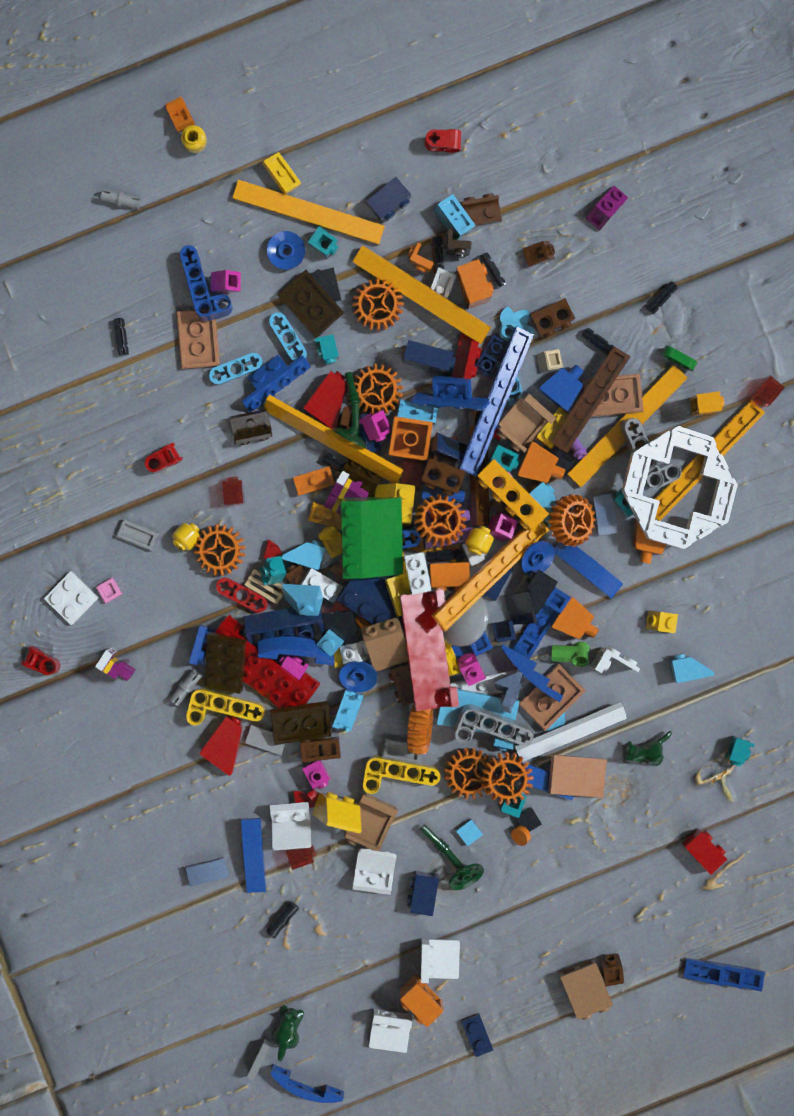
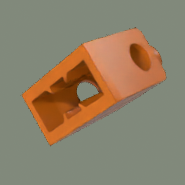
M531 441L517 475L548 483L551 476L561 480L566 469L556 465L558 457Z
M635 518L633 549L641 550L639 562L651 564L653 553L662 555L666 544L647 539Z
M570 596V601L551 627L578 639H581L584 633L593 639L599 631L597 627L590 624L594 616L574 597Z

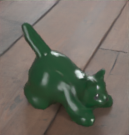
M668 731L655 742L641 747H637L629 741L623 752L625 756L624 763L640 764L644 761L648 766L660 765L664 759L662 744L670 738L672 732Z
M285 1005L281 1007L279 1026L273 1030L271 1035L272 1042L279 1047L278 1061L283 1060L287 1049H293L298 1045L299 1034L297 1029L304 1016L303 1010L288 1009Z

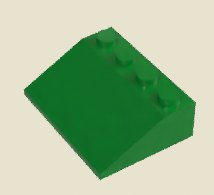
M402 497L343 498L341 501L343 579H363L403 574Z

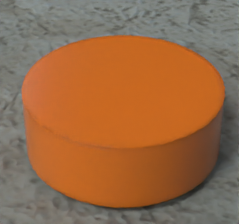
M517 826L511 832V837L517 845L524 846L531 839L530 832L523 826Z

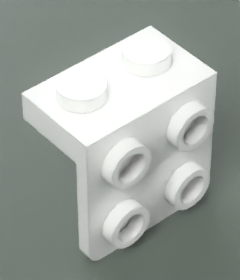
M359 849L353 890L391 895L397 855L390 852Z

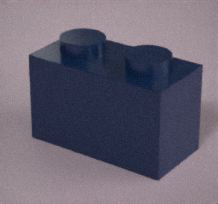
M395 177L367 200V206L381 223L384 220L389 221L395 216L397 209H403L410 203L411 193Z
M416 871L415 876L411 877L410 887L413 888L412 895H408L407 900L410 913L433 916L439 882L438 874Z

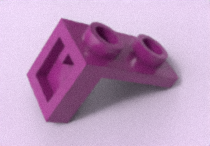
M613 186L585 219L600 231L628 197L616 186Z

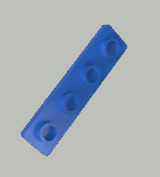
M279 355L275 356L248 377L256 390L243 399L242 403L249 412L254 411L266 402L269 395L275 396L276 393L310 369V364L304 356H301L287 366Z
M434 376L432 378L433 394L417 393L412 398V403H417L420 406L436 405L439 408L451 406L455 409L472 408L475 411L485 409L490 403L489 398L472 397L471 379Z

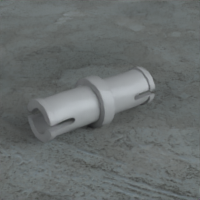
M103 188L100 201L114 203L118 207L126 206L139 210L141 197L130 196L122 191L118 193Z
M192 669L187 678L179 683V688L169 698L172 703L176 702L175 705L179 706L188 693H192V688L203 677L202 674Z

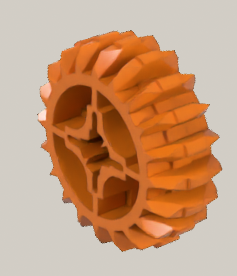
M376 278V284L374 285L371 280H368L369 287L362 283L363 291L360 289L356 290L360 296H353V300L358 301V303H352L353 308H358L353 311V314H360L357 317L358 322L364 319L363 327L370 323L369 330L373 329V325H377V331H380V325H383L384 329L387 330L386 323L389 322L393 327L394 322L392 319L400 320L396 313H403V310L398 308L404 306L403 302H398L403 296H396L399 292L398 288L392 291L393 284L390 283L387 287V280L385 279L382 285L379 284L378 278ZM374 290L384 291L377 297L368 295L369 292ZM388 295L392 297L394 302L393 311L385 305ZM363 299L371 305L368 315L362 309ZM382 299L381 306L383 308L379 309L378 307V309L374 310L375 305L373 302L381 301ZM377 313L388 315V317L381 320L372 319Z
M373 364L374 370H371L370 366L367 365L366 370L368 372L365 373L361 369L359 372L362 377L355 375V379L359 381L358 383L354 382L361 402L359 408L365 405L363 408L364 413L370 408V414L374 413V410L381 411L382 409H384L385 414H388L387 407L394 410L395 407L392 403H400L396 396H403L402 393L397 392V390L403 389V386H397L401 382V378L394 379L397 376V372H394L392 375L389 374L392 370L391 367L384 371V364H381L380 370L377 369V364ZM374 375H383L390 381L380 383ZM369 377L371 387L361 393L362 384ZM373 381L376 385H378V387H383V389L380 390L381 399L379 397V394L377 395L376 392L375 394L372 392L374 390ZM390 387H393L392 397L388 402H385L383 393ZM376 397L380 405H372L364 398Z
M438 494L436 501L433 496H430L429 502L425 499L422 502L424 506H418L417 509L420 512H416L414 516L420 519L414 520V524L420 526L415 530L416 532L422 530L419 537L423 538L426 536V543L431 539L433 540L432 546H436L437 541H439L440 547L444 546V541L449 546L452 544L451 539L457 542V535H463L461 530L465 529L466 525L462 523L466 522L467 518L461 517L465 510H458L461 504L459 503L455 506L454 498L449 502L448 495H445L444 499L441 500V495ZM440 506L447 508L448 510L446 512H440L439 510H437V508L434 509L433 507ZM427 511H429L432 518V523L428 527L425 522ZM452 515L455 518V528L453 531L448 522ZM446 516V518L444 519L443 523L441 522V523H439V524L437 523V524L435 525V523L437 522V519H441V518H444V517ZM440 529L444 533L446 532L447 535H437L433 531Z
M569 494L556 500V505L551 506L553 512L549 513L551 519L547 521L551 523L549 530L553 531L551 536L564 546L575 547L583 544L584 541H588V536L593 535L591 529L595 528L593 521L597 520L593 518L595 511L591 510L593 505L588 503V500L583 498V496Z
M215 524V531H213L211 526H208L209 533L202 530L201 533L205 537H197L201 544L196 543L194 547H200L199 551H194V554H200L201 556L196 559V562L203 561L200 568H204L207 565L206 572L209 573L211 569H214L213 575L215 576L218 570H220L221 576H224V569L231 574V566L237 570L238 566L235 563H243L239 556L245 557L246 555L245 553H240V549H246V546L239 545L244 539L240 538L237 540L236 538L240 533L236 532L233 535V527L226 531L227 525L223 524L222 530H220L219 524ZM221 534L231 538L234 546H226L223 543ZM215 535L214 546L205 549L208 539ZM219 544L222 545L221 547L229 548V550L221 552V555L211 552V550L217 549ZM235 551L231 562L224 565L225 555L228 552ZM206 554L215 555L219 566L209 562Z
M413 704L409 715L407 747L410 753L421 755L428 752L433 729V709L415 711Z
M464 748L465 754L462 755L461 751L457 750L459 757L456 758L452 754L451 758L454 761L447 760L446 764L451 766V768H444L445 772L450 773L445 775L444 779H451L446 785L447 787L454 785L451 789L452 793L459 790L457 797H461L462 793H465L464 798L467 800L469 794H471L474 800L476 799L475 793L483 797L481 790L485 792L488 790V788L482 787L487 781H482V776L476 770L479 761L484 765L485 769L489 770L485 765L489 756L486 754L481 757L482 750L475 754V748L471 749V753H468V749ZM465 759H474L468 766L458 765ZM473 768L475 776L470 775L469 778H466L467 774L464 771L469 772ZM455 770L463 775L461 785L454 779ZM472 781L481 782L475 788H466Z
M505 752V758H502V755L498 753L499 759L497 761L493 756L490 758L493 762L492 765L489 762L485 763L489 770L482 769V773L487 774V776L481 777L482 781H487L482 787L489 788L486 791L487 795L493 793L491 796L493 801L499 797V804L503 802V799H505L506 805L510 804V799L516 804V797L519 796L523 800L524 797L521 793L524 792L528 795L529 791L525 788H532L533 786L527 782L534 779L533 776L527 775L532 772V769H525L529 763L526 761L521 764L523 757L520 756L516 760V753H513L511 758H509L508 752ZM505 763L515 764L521 770L511 772L507 769ZM500 765L501 774L492 780L494 770ZM504 769L509 776L512 775V777L509 778L510 787L505 780L504 782L502 781V779L505 778ZM523 776L520 787L515 791L514 782ZM505 785L509 793H501L493 786Z

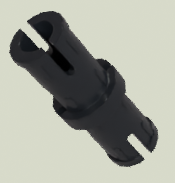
M290 901L285 909L276 915V919L266 932L275 939L281 930L290 924L289 921L300 908Z

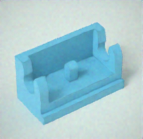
M453 194L440 202L434 210L447 230L453 228L452 237L454 240H460L464 234H468L475 227V224Z
M400 399L398 417L433 422L435 425L438 407L436 405L420 406L417 403H412V401Z
M346 689L332 727L344 729L346 732L351 731L364 695Z

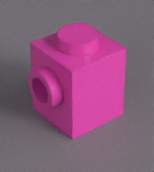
M230 270L211 272V292L223 294L241 292V272Z
M500 513L491 518L488 529L491 530L490 534L493 538L503 542L512 539L518 521L512 519L507 514Z
M474 652L464 654L461 658L457 659L468 687L486 679Z
M322 760L312 761L303 766L302 770L313 789L317 787L322 789L329 784L328 781H330L331 777Z

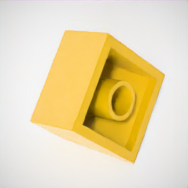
M398 483L378 485L375 490V497H402V527H410L412 523L415 485Z
M329 791L326 794L319 792L312 815L327 826L361 833L360 806L354 802L355 799L348 796L340 798L337 794Z

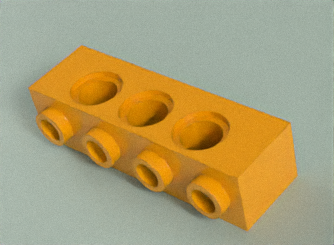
M495 459L477 475L480 478L477 482L484 489L489 487L493 491L491 496L499 503L503 501L507 505L506 511L512 516L516 514L521 519L519 523L526 530L529 528L534 530L549 515ZM495 477L502 478L503 485L501 488L493 486L492 481ZM510 490L515 491L517 494V498L513 502L508 501L506 498V494ZM523 504L529 505L531 509L530 513L526 516L520 512V507Z

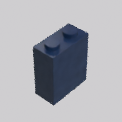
M408 340L403 363L447 375L448 371L453 370L456 358L453 357L454 352Z

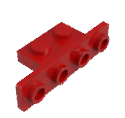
M463 332L460 334L451 377L471 379L476 377L477 367L474 364L475 359L480 358L481 348L478 347L479 342Z

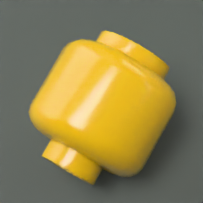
M190 125L182 131L181 141L187 151L198 153L204 150L207 145V137L202 128Z
M193 523L180 524L172 533V543L181 551L192 550L194 545L199 542L197 537H200L198 533L199 528Z
M483 526L472 528L465 541L468 547L467 550L478 556L487 554L494 541L493 536L490 534L491 530Z

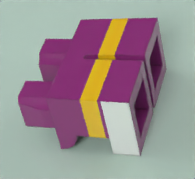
M344 471L340 474L324 504V507L342 515L341 501L343 498L367 497L369 492L360 488L363 482L358 481L355 483L348 478L349 474Z
M109 648L95 667L114 679L121 677L128 681L136 669L128 664L129 659L120 661L114 657L117 651Z

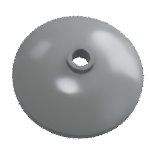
M455 590V591L449 593V594L445 597V602H446L451 596H453L458 590ZM482 597L446 631H443L445 642L453 646L464 647L473 644L483 635L488 624L489 613L486 602Z

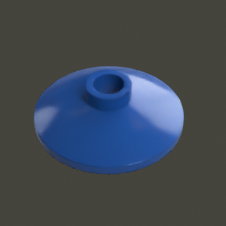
M282 231L275 234L269 240L267 255L275 267L290 270L297 267L303 261L305 245L296 233ZM289 249L290 253L288 255H284L283 250Z
M538 541L530 545L521 558L522 570L528 575L532 571L536 572L537 569L542 572L546 571L554 560L555 551L553 546L547 541Z
M352 661L341 668L339 679L341 684L348 690L365 692L376 685L377 672L366 662Z

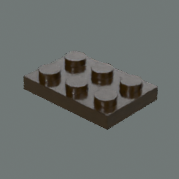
M307 270L303 271L278 294L280 299L315 338L322 335L345 314Z
M209 632L206 645L204 686L241 694L244 681L246 640Z
M328 701L270 710L274 745L331 736Z

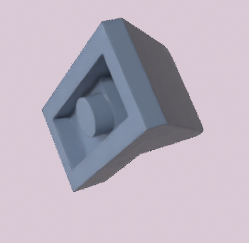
M522 672L514 673L494 683L497 690L506 692L503 693L500 700L504 712L510 714L524 681Z

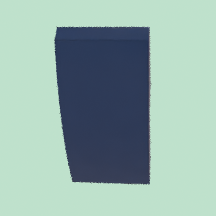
M493 334L475 365L477 371L490 378L503 357L509 342Z

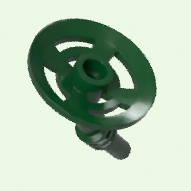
M346 372L345 378L349 392L347 397L351 406V427L349 426L348 429L333 428L332 431L366 448L367 445L358 436L359 404L361 403L359 393L356 392L352 372Z
M425 824L421 826L420 830L434 843V847L441 854L444 853L457 868V872L449 881V886L452 890L468 888L482 877L484 868L481 864L463 865L449 849V845L445 841L443 842L442 838H438Z

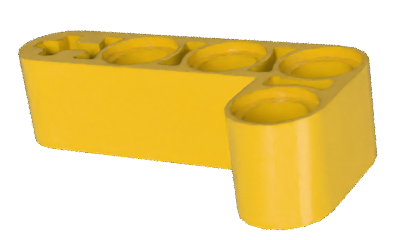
M200 688L193 692L186 719L189 724L197 726L204 721L208 709L251 721H259L264 717L266 709L259 702ZM197 693H203L205 695V702L202 703L197 701ZM215 698H222L224 706L217 707L215 705ZM235 702L242 704L243 710L241 712H236L233 709ZM247 704L250 705L248 709L254 710L256 707H258L259 712H261V714H258L257 717L254 716V712L248 711L247 714H245L247 710ZM193 711L200 713L201 719L199 721L192 719L191 714Z
M371 756L366 763L363 789L369 794L376 793L380 788L382 777L434 786L440 781V772L436 767L430 765L415 764L382 756ZM378 761L381 766L379 769L373 770L370 768V763ZM396 764L399 766V771L391 773L388 769L389 766ZM410 768H416L418 774L411 777L407 774V771ZM421 769H424V774H430L433 771L436 777L429 780V776L423 775V779H420ZM368 780H375L377 786L373 789L368 788L366 785Z

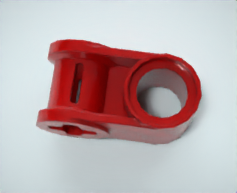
M458 129L430 130L426 134L425 147L432 152H461V131ZM431 138H435V144L432 143Z
M173 442L148 456L145 460V467L152 473H159L168 467L178 464L183 460V457L179 456ZM153 459L159 461V466L156 469H151L149 466L150 461Z
M28 647L27 656L21 662L23 666L38 671L43 675H53L59 672L61 664L58 659L36 647ZM48 661L53 663L54 668L52 671L46 668Z

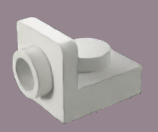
M364 640L340 646L344 665L352 661L361 662L370 659Z

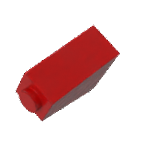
M338 371L335 373L329 372L304 406L305 411L330 429L338 427L347 386L346 381H344L345 376Z
M229 715L226 716L199 754L228 776H231L235 769L243 725L240 724L242 721L238 717Z

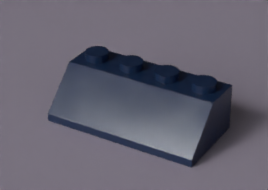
M380 577L351 579L338 598L339 602L373 625L397 617L386 583ZM399 616L398 619L405 638L403 618Z
M293 607L244 616L247 640L256 648L258 641L263 639L291 636L319 642L326 633L321 608L318 616L299 615Z

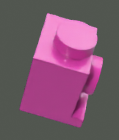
M384 410L368 414L359 419V424H363L369 441H382L386 438L385 435L392 431Z
M284 654L279 661L281 667L299 680L310 665L307 662L303 665V660L295 655L291 657Z

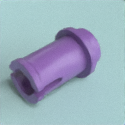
M577 438L571 449L574 453L573 457L581 459L587 455V448L583 447Z

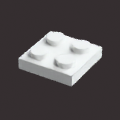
M70 571L44 599L70 625H73L99 597L74 572Z

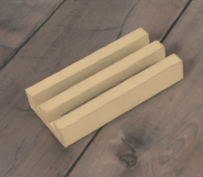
M254 568L244 585L278 604L284 594L282 585L280 583L273 584L282 589L281 592L268 585L263 586V582L254 577L255 574L261 577L260 572ZM251 581L257 583L258 585L262 586L263 588L267 589L268 591L272 592L278 597L275 599L274 597L270 596L269 594L250 584Z

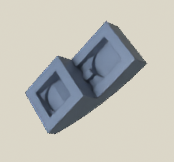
M612 493L592 495L598 535L618 533Z
M223 857L185 867L189 886L229 877L226 861Z

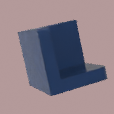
M511 619L492 623L497 643L516 639Z

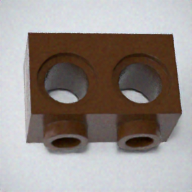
M566 298L531 314L529 319L538 337L544 336L546 339L555 334L554 330L560 327L564 330L572 326L575 316ZM558 311L566 313L565 320L558 319ZM542 319L547 320L549 328H542L539 321Z
M429 458L421 481L425 482V487L433 490L435 487L443 489L442 493L453 496L454 493L458 494L466 471ZM430 470L438 471L439 478L437 480L429 479L428 472ZM449 476H454L457 479L455 487L447 485L446 480Z
M339 736L300 742L302 762L341 758Z

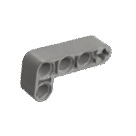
M627 418L622 421L620 428L630 453L637 450L635 442L638 439L642 441V446L649 443L639 420ZM630 424H634V427H632V430H628V427H630ZM651 460L645 486L657 489L679 479L682 473L680 466L673 463L659 466L657 461ZM669 467L674 468V474L671 477L667 474ZM655 474L657 481L652 485L650 477Z
M473 704L463 706L454 726L455 738L460 743H468L472 739L475 729L523 746L529 745L533 741V733L528 725ZM470 711L475 713L472 718L465 717L466 713ZM487 718L493 719L489 725L483 724V721ZM504 725L511 726L508 731L501 730ZM461 729L468 730L464 736L459 735L458 732Z

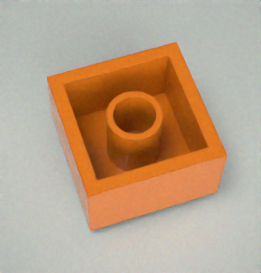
M477 259L458 266L455 274H457L468 309L490 302L494 290L491 282L486 280L487 270L485 264H481L480 260Z
M394 416L388 456L426 462L433 422Z
M469 562L429 564L430 585L434 587V590L446 591L447 587L453 586L454 590H459L470 579Z
M417 974L400 988V1004L406 1011H412L414 1019L420 1025L424 1024L428 1027L444 1012L442 999L426 983H421V978Z

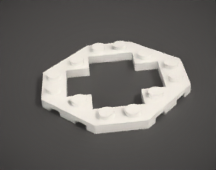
M678 426L631 453L621 491L647 539L685 549L693 542L713 532L714 529L723 526L729 521L737 483L731 477L722 454H719L715 446L717 444L713 437ZM673 446L705 456L700 475L717 480L708 516L697 512H690L686 529L655 520L659 501L642 496L651 460L669 464Z

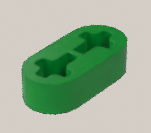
M667 345L661 353L666 359L689 371H694L698 363L693 358Z

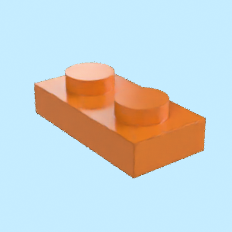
M330 466L293 477L298 496L335 485Z

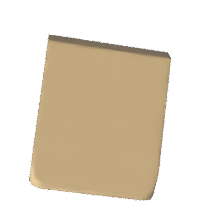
M559 349L544 351L536 355L541 373L563 368Z

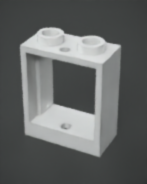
M424 552L404 556L411 594L432 591Z

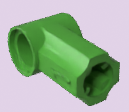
M577 642L573 646L552 645V661L572 662L576 667H585L589 664V644Z

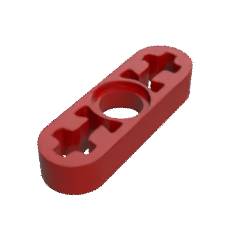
M221 578L216 584V589L220 594L254 612L261 613L268 607V601L264 596L230 578ZM228 581V586L234 588V585L238 586L234 590L233 596L230 595L232 591L228 589L222 591L221 582L225 583ZM241 589L245 590L248 594L247 599L244 601L237 598V592ZM251 594L255 595L252 599L256 601L263 600V608L256 609V604L250 602V605L246 604L250 600Z

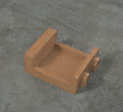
M523 391L500 418L496 427L498 430L496 434L503 440L508 439L511 441L510 446L517 452L521 450L526 453L528 451L526 447L547 422L552 424L556 418L529 393Z
M398 617L361 629L373 668L376 671L408 662L406 641Z
M363 792L358 803L361 812V833L346 830L344 837L347 838V842L353 845L358 843L363 845L364 849L380 851L393 819L398 813V807Z
M594 958L559 972L577 1020H586L592 1014L606 1012L613 1006Z

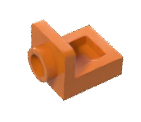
M182 97L165 104L178 133L187 126L195 125Z
M417 243L416 247L412 246L408 254L411 257L409 263L415 265V269L422 273L426 271L430 273L434 262L418 255L422 244Z

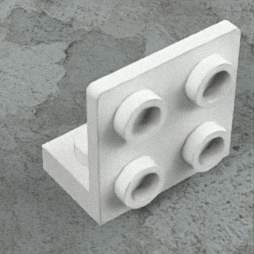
M609 646L606 649L601 647L590 667L602 673L603 670L607 671L612 662L610 658L612 657L637 672L640 670V668L636 667L637 662L626 656L623 658L619 657L621 653Z
M309 803L270 805L273 850L310 848L311 815Z
M421 940V983H429V978H459V940Z
M374 1009L369 1047L406 1053L410 1028L412 1026V1014Z

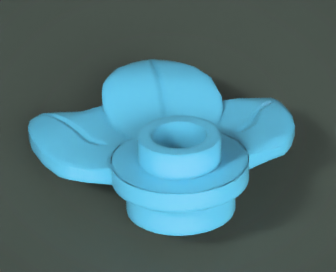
M506 307L500 315L502 324L499 328L500 337L505 341H509L511 335H507L505 329L509 328L513 333L515 327L534 334L535 330L527 325L529 311L520 310L513 313L511 308Z

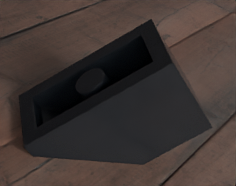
M539 569L536 572L532 571L527 578L529 582L527 589L530 593L532 604L535 607V614L539 613L558 581Z

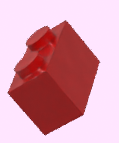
M698 828L681 844L712 875L728 860L724 856L726 852L719 844L715 846L711 842L713 838L706 830L702 832Z

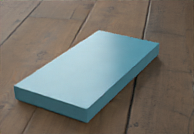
M457 689L459 706L439 708L436 724L454 727L461 709L467 704H473L516 720L519 700L515 701L510 714L503 711L502 704H500V696ZM470 711L466 713L465 717L472 718L475 713ZM487 718L483 721V724L489 725L493 719ZM504 725L501 730L508 731L511 726ZM475 729V732L490 734L479 729Z

